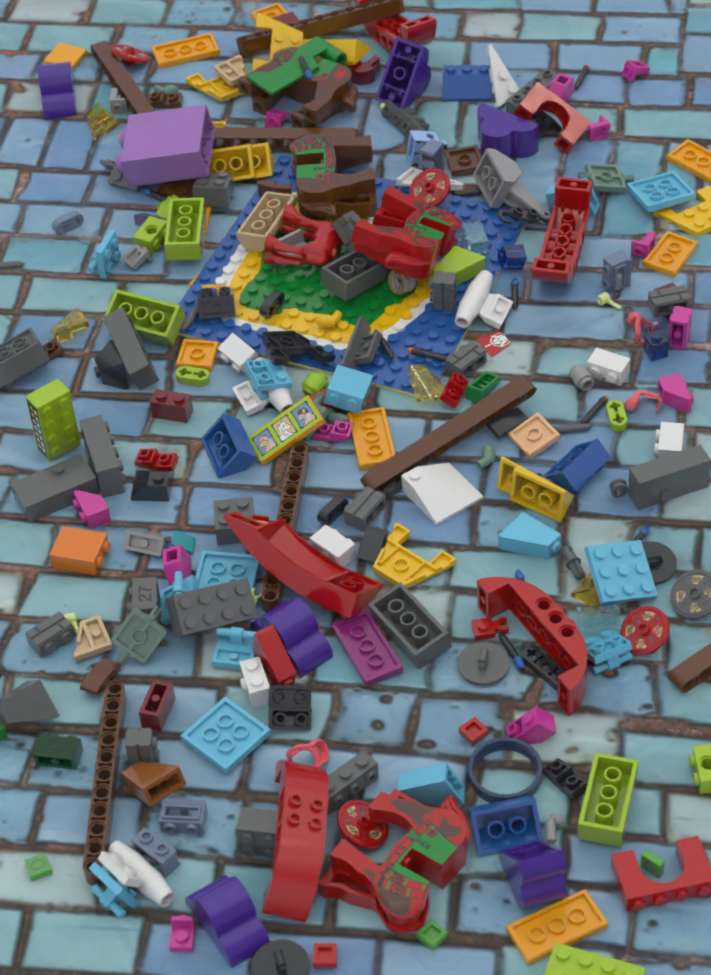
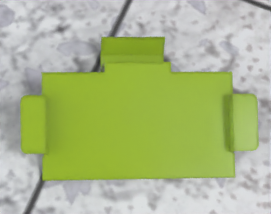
M173 194L168 196L162 203L160 201L156 206L158 216L162 219H167L170 198L179 197Z

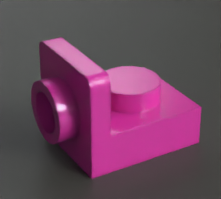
M626 60L621 76L630 82H634L636 75L648 74L650 68L641 61Z
M279 109L266 112L265 127H281V123L289 119L290 112Z
M603 115L599 116V122L588 125V140L590 142L609 137L610 122Z
M649 231L641 241L632 240L631 255L646 258L655 247L656 233Z
M187 915L172 916L170 952H193L196 931L194 918Z

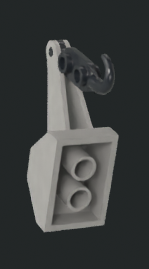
M486 148L473 173V177L490 208L499 209L504 203L512 206L513 208L501 209L497 213L498 218L506 224H511L512 222L504 218V216H509L514 221L521 220L529 223L539 221L547 225L550 221L551 213L518 181L522 172L517 163L496 149Z

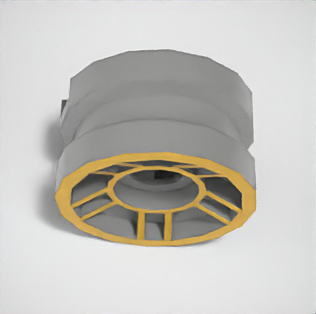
M393 270L388 276V284L392 292L400 295L412 291L415 288L416 279L403 276Z

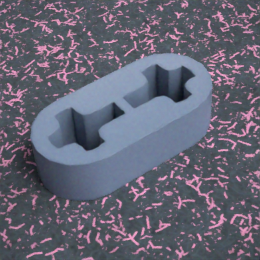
M77 210L71 211L55 219L52 223V229L58 235H63L81 226L84 217Z

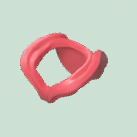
M631 312L628 315L627 323L635 327L634 342L636 344L653 343L656 339V329L653 322L640 317L638 313ZM649 326V339H640L641 328Z
M639 390L624 403L628 411H634L640 396L659 401L656 412H659L662 398L650 391Z
M315 739L308 744H298L286 752L288 761L294 762L292 759L294 755L304 750L309 751L315 760L313 766L319 768L329 758L328 746L321 739Z

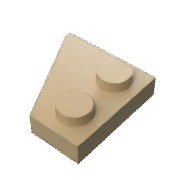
M241 55L213 66L214 72L231 87L238 84L240 76H244Z
M100 615L80 621L79 634L76 640V652L74 651L75 661L113 649L112 642Z

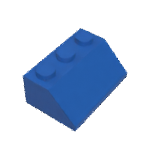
M443 65L442 101H492L490 65Z
M225 413L217 419L201 438L207 455L219 478L246 471L258 458L240 419Z
M599 439L575 445L543 477L554 480L557 486L569 493H576L583 488L582 484L591 480L595 476L594 473L606 466L605 462L610 458V455Z
M532 795L467 808L470 828L478 856L495 853L536 840L543 841L537 803Z

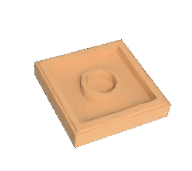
M538 412L508 433L509 438L530 460L561 439V435Z

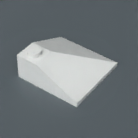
M450 463L418 466L401 475L402 491L436 526L484 499V496Z

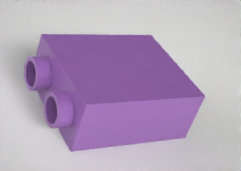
M199 105L128 115L126 130H121L119 135L122 153H117L115 157L118 173L126 174L130 186L209 176L215 127L207 106Z

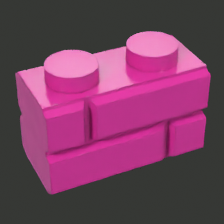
M681 306L674 307L669 319V347L686 350L691 337L692 309Z

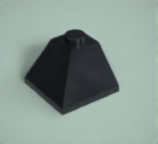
M109 340L95 358L96 367H93L96 378L100 377L102 384L128 390L124 363L114 341Z
M136 470L131 501L169 502L174 471Z

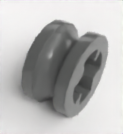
M622 478L613 480L609 485L611 494L614 497H623L629 491L626 481Z

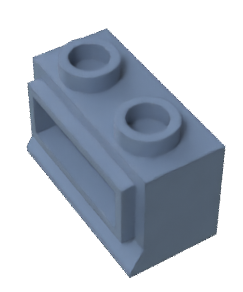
M430 139L422 148L418 149L419 169L424 171L437 168L443 171L444 143Z
M622 250L603 258L602 285L611 293L631 286L632 259ZM617 270H619L622 273V275H617Z
M162 799L159 817L161 832L169 834L187 833L190 835L204 834L208 814L206 800ZM169 809L180 810L182 815H188L189 810L198 811L197 817L168 815Z
M144 827L131 839L135 851L140 854L144 851L150 855L149 860L152 866L160 863L164 878L168 877L181 864L177 860L176 849L152 830H147Z

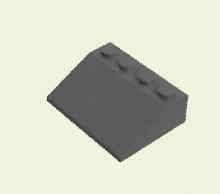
M31 327L0 344V388L13 384L15 379L29 375L33 369L45 366L50 360Z

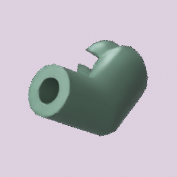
M156 85L154 87V92L164 90L165 95L178 93V87L175 85H168L166 87Z
M332 407L327 408L329 411L327 418L330 424L334 425L335 420L349 422L348 415L335 413Z
M491 444L483 446L484 457L476 461V465L480 470L495 461V448Z

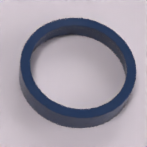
M511 737L494 738L482 743L472 753L468 764L469 782L473 791L489 803L529 795L533 796L538 791L542 782V761L537 751L522 740ZM509 750L524 755L532 762L536 771V778L529 787L520 792L498 794L485 789L475 779L476 767L488 754Z

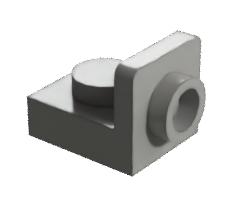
M111 88L109 98L111 113H127L126 99L119 95L118 88Z
M137 244L122 258L134 270L146 259L150 262L153 261L149 256L151 252L145 246L141 248Z

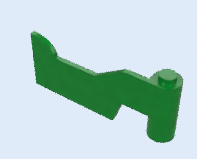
M317 36L300 45L290 61L269 73L255 72L249 74L247 79L272 96L306 77L298 60L300 55L305 58L312 73L319 69L314 58L320 56L323 59L344 65L347 61V55L323 38Z

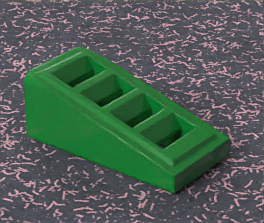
M485 371L466 386L465 398L478 403L489 396L501 381V377Z

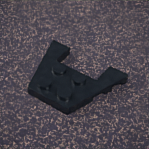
M294 330L262 333L261 339L273 365H288L290 358L287 355L302 356L303 354H312L320 363L334 362L335 354L329 353L328 355L323 352V347L311 345V340Z

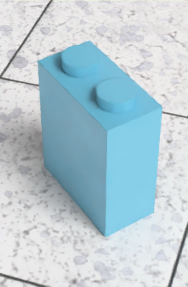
M337 365L328 385L324 404L360 414L369 393L373 375Z

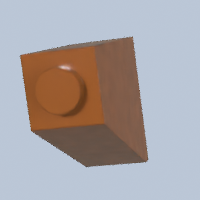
M138 761L120 772L127 789L150 807L186 785L178 765Z

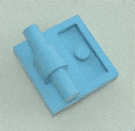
M109 229L95 251L91 264L88 267V271L93 273L98 266L99 275L102 279L108 278L109 274L113 272L114 266L121 258L118 246L119 239L115 230Z
M270 359L245 361L244 367L250 378V384L260 400L267 398L265 391L279 388L290 389L293 382L284 365H273Z
M176 571L173 584L161 590V623L165 626L171 623L165 599L175 594L198 589V579L194 575L183 579V573Z
M217 627L216 635H219L211 660L212 667L240 670V661L256 657L252 651L254 633L256 632L247 631L240 627Z
M605 630L598 636L584 639L587 648V659L597 664L592 667L594 674L605 670H613L620 667L622 663L632 659L631 653L627 652L633 649L631 642L614 630Z
M94 862L89 869L108 887L105 891L98 884H94L91 888V891L99 898V902L107 910H112L119 918L125 916L126 911L118 904L121 900L133 909L140 904L135 898L137 893L130 886L123 885L104 865L101 867Z

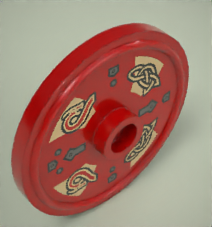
M121 44L111 46V52L122 58L121 62L130 67H133L135 63L144 64L149 62L150 57L139 49Z
M431 168L424 170L412 181L410 196L428 205L437 206L449 194L451 187L450 179L440 169Z
M643 606L627 615L621 625L620 635L631 642L633 649L629 652L635 655H649L659 650L666 642L670 632V623L667 616L660 609L653 606Z
M352 800L343 804L337 813V825L341 834L356 847L362 849H376L380 847L387 839L388 824L370 820L369 803Z

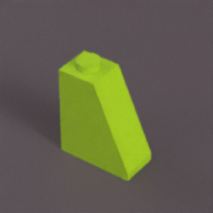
M454 246L433 270V276L435 271L455 272L457 286L477 276L482 270H486V257Z

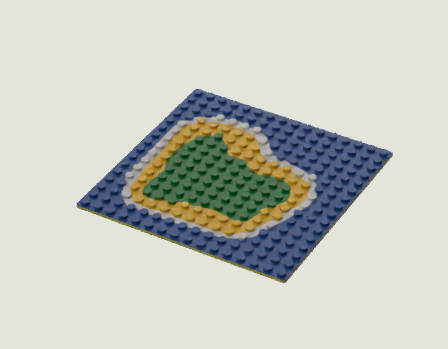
M280 156L274 164L273 176L265 177L264 180H274L275 184H291L292 195L297 196L296 176L291 169L292 157ZM344 169L337 171V173L339 174L357 173ZM375 177L377 211L381 207L384 191L389 186L410 195V187L398 186L396 181ZM257 189L178 304L186 314L185 321L198 303V292L202 291V285L216 284L217 286H224L227 284L226 286H229L230 289H234L236 316L200 319L198 314L186 330H182L181 326L178 335L201 341L219 342L220 346L234 333L255 350L259 356L270 359L261 339L262 333L294 330L311 340V345H319L324 348L323 352L328 355L333 353L336 357L334 362L320 363L312 354H303L302 356L287 355L290 358L288 364L333 375L337 365H340L358 318L363 316L371 327L370 333L378 330L383 334L384 339L394 353V359L388 358L379 344L373 361L368 364L357 365L355 370L373 375L372 386L425 400L430 399L446 370L445 362L412 355L408 352L407 348L418 347L419 349L443 354L447 357L457 351L470 325L466 328H461L456 325L455 318L459 303L475 277L456 286L457 302L454 311H445V309L434 310L433 302H430V292L433 289H429L430 278H433V271L427 278L416 279L415 288L410 292L400 295L395 294L390 289L387 278L353 298L344 301L321 285V270L323 266H297L289 264L282 267L278 264H264L265 250L254 252L240 244L236 233L262 198L259 196ZM448 194L446 199L435 207L450 211L462 222L461 228L455 234L457 246L486 257V270L493 275L492 288L511 254L509 251H512L528 222L514 221L509 216H504V218L512 222L511 224H506L498 218L497 213L501 209L511 208L501 206L499 209L490 208L486 202ZM297 197V204H296V206H295L294 208H295L296 211L300 214L299 208H298V197ZM366 217L360 219L366 220L368 223L372 224L374 217ZM319 219V221H328L330 223H333V221L329 219ZM297 225L298 227H300V228H302V229L312 231V230L309 229V228H306V227H302V226H300V225ZM282 226L274 236L277 239L286 236L282 234ZM304 239L306 243L312 242L311 240ZM345 245L337 248L338 255L336 259L349 253ZM444 255L443 257H441V256L438 257V261H437L436 266L442 261V259H443L446 255ZM278 290L283 292L285 299L278 311L270 319L260 316V307L272 291ZM336 310L342 313L341 319L332 328L319 327L316 324V319L322 315L331 316Z

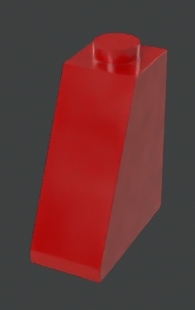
M273 624L254 633L252 651L256 657H260L263 669L273 685H293L297 673Z

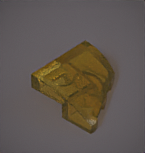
M98 102L86 114L89 120V128L92 130L91 137L94 140L108 134L121 123Z
M76 308L50 329V333L60 343L73 338L72 332L89 327V323L81 310Z
M408 365L407 372L411 386L414 388L417 402L433 398L435 401L440 400V395L445 387L441 381L425 365Z

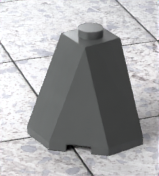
M40 679L26 681L0 699L1 724L53 719L60 716Z

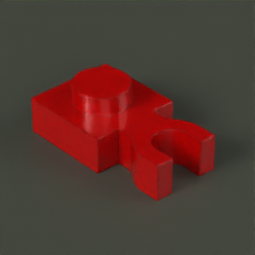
M491 617L471 620L475 641L496 638V633L509 634V626H502L507 625L506 617H501L496 621H492Z

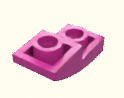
M335 420L334 425L324 423L314 432L312 440L325 442L348 440L354 423Z

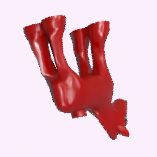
M286 204L282 215V234L288 235L301 229L303 230V239L311 240L312 242L302 246H289L280 242L273 235L268 234L264 245L266 251L264 264L312 265L320 267L327 265L331 259L336 260L338 255L337 248L344 245L332 223L303 217L293 206ZM297 225H300V226H302V227L309 228V229H311L312 231L302 229V228L298 227ZM282 252L293 253V254H299V255H289V254H285V253H282Z

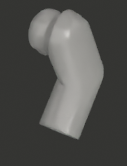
M551 814L545 822L546 842L557 841L556 826H563V816L561 814Z

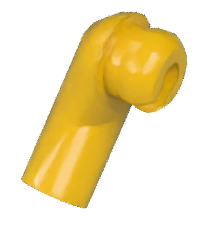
M336 310L331 316L322 315L316 319V324L319 327L332 328L341 319L342 313Z

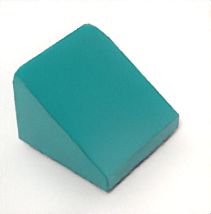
M174 531L172 547L181 544L188 554H193L195 537L180 531Z

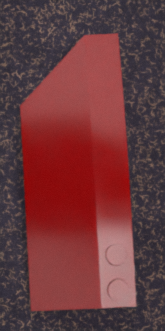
M241 512L224 514L223 519L249 553L266 570L298 594L322 605V608L325 610L336 611L341 617L351 618L360 614L383 588V583L349 570L316 550L286 523L287 519L279 518L278 520L270 521L268 516L253 514L252 518H249Z

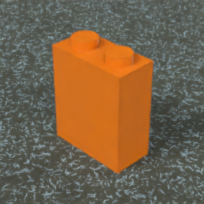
M62 526L49 554L52 568L97 575L99 569L104 565V558L106 553L110 551L111 543L108 541L107 533Z

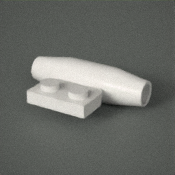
M482 270L469 284L459 303L455 318L457 326L466 328L479 315L483 322L500 329L513 301L498 293H489L493 280V275L489 271Z
M249 380L232 388L234 395L247 416L264 409L268 402L280 413L293 405L289 390L286 388L265 391L267 395L265 400H260Z
M121 841L113 842L109 846L108 852H101L98 860L123 885L136 887L144 896L161 907H167L173 902L175 894L163 876L140 853Z

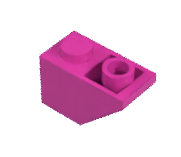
M559 73L551 81L549 90L566 102L574 94V77Z
M680 373L658 377L657 391L662 398L663 404L687 413L691 412L694 398L692 393H689L687 382L682 379Z
M80 490L73 491L75 498L72 500L73 506L76 511H80V519L82 523L87 524L89 530L111 522L109 509L101 495Z
M181 544L163 550V568L170 586L174 582V573L176 571L183 573V579L192 575L191 556Z
M535 706L506 726L507 737L516 738L528 744L542 743L556 734L554 716Z

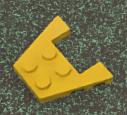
M261 13L256 14L255 29L272 30L270 61L278 50L288 47H299L303 44V32ZM253 59L252 72L270 61Z
M241 57L242 65H243V72H244V76H245V75H247V74H246V72H245V66H244V64H243V59H242V57ZM199 73L186 77L188 85L220 102L243 95L239 92L238 84L231 87L220 76L205 81Z
M708 185L696 191V197L702 203L678 214L671 208L666 207L653 212V216L657 218L660 216L665 219V222L678 225L679 229L696 238L711 232V187Z
M396 523L392 534H389L384 549L382 548L373 565V572L394 585L401 582L408 589L455 566L457 558L442 550L430 562L424 560L401 546L411 536V531Z

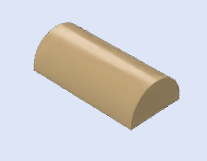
M266 191L236 233L240 244L250 251H264L267 235H276L283 225L282 215L285 205L288 204L295 207L297 196Z

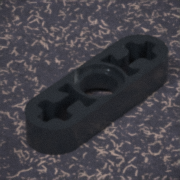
M526 647L522 652L524 664L553 689L557 690L558 676L567 671L538 647ZM547 665L552 669L550 671H543L541 667Z

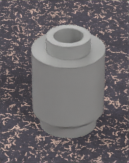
M583 364L574 365L570 369L569 377L578 389L588 391L593 387L594 378Z

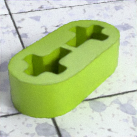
M182 366L176 370V379L180 384L206 386L210 383V373L204 368Z
M618 400L609 401L606 406V414L610 428L613 431L622 432L627 428V416L624 405Z

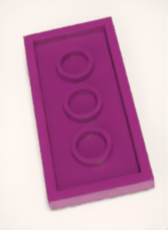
M368 609L356 616L331 624L333 633L366 687L404 672L402 663Z

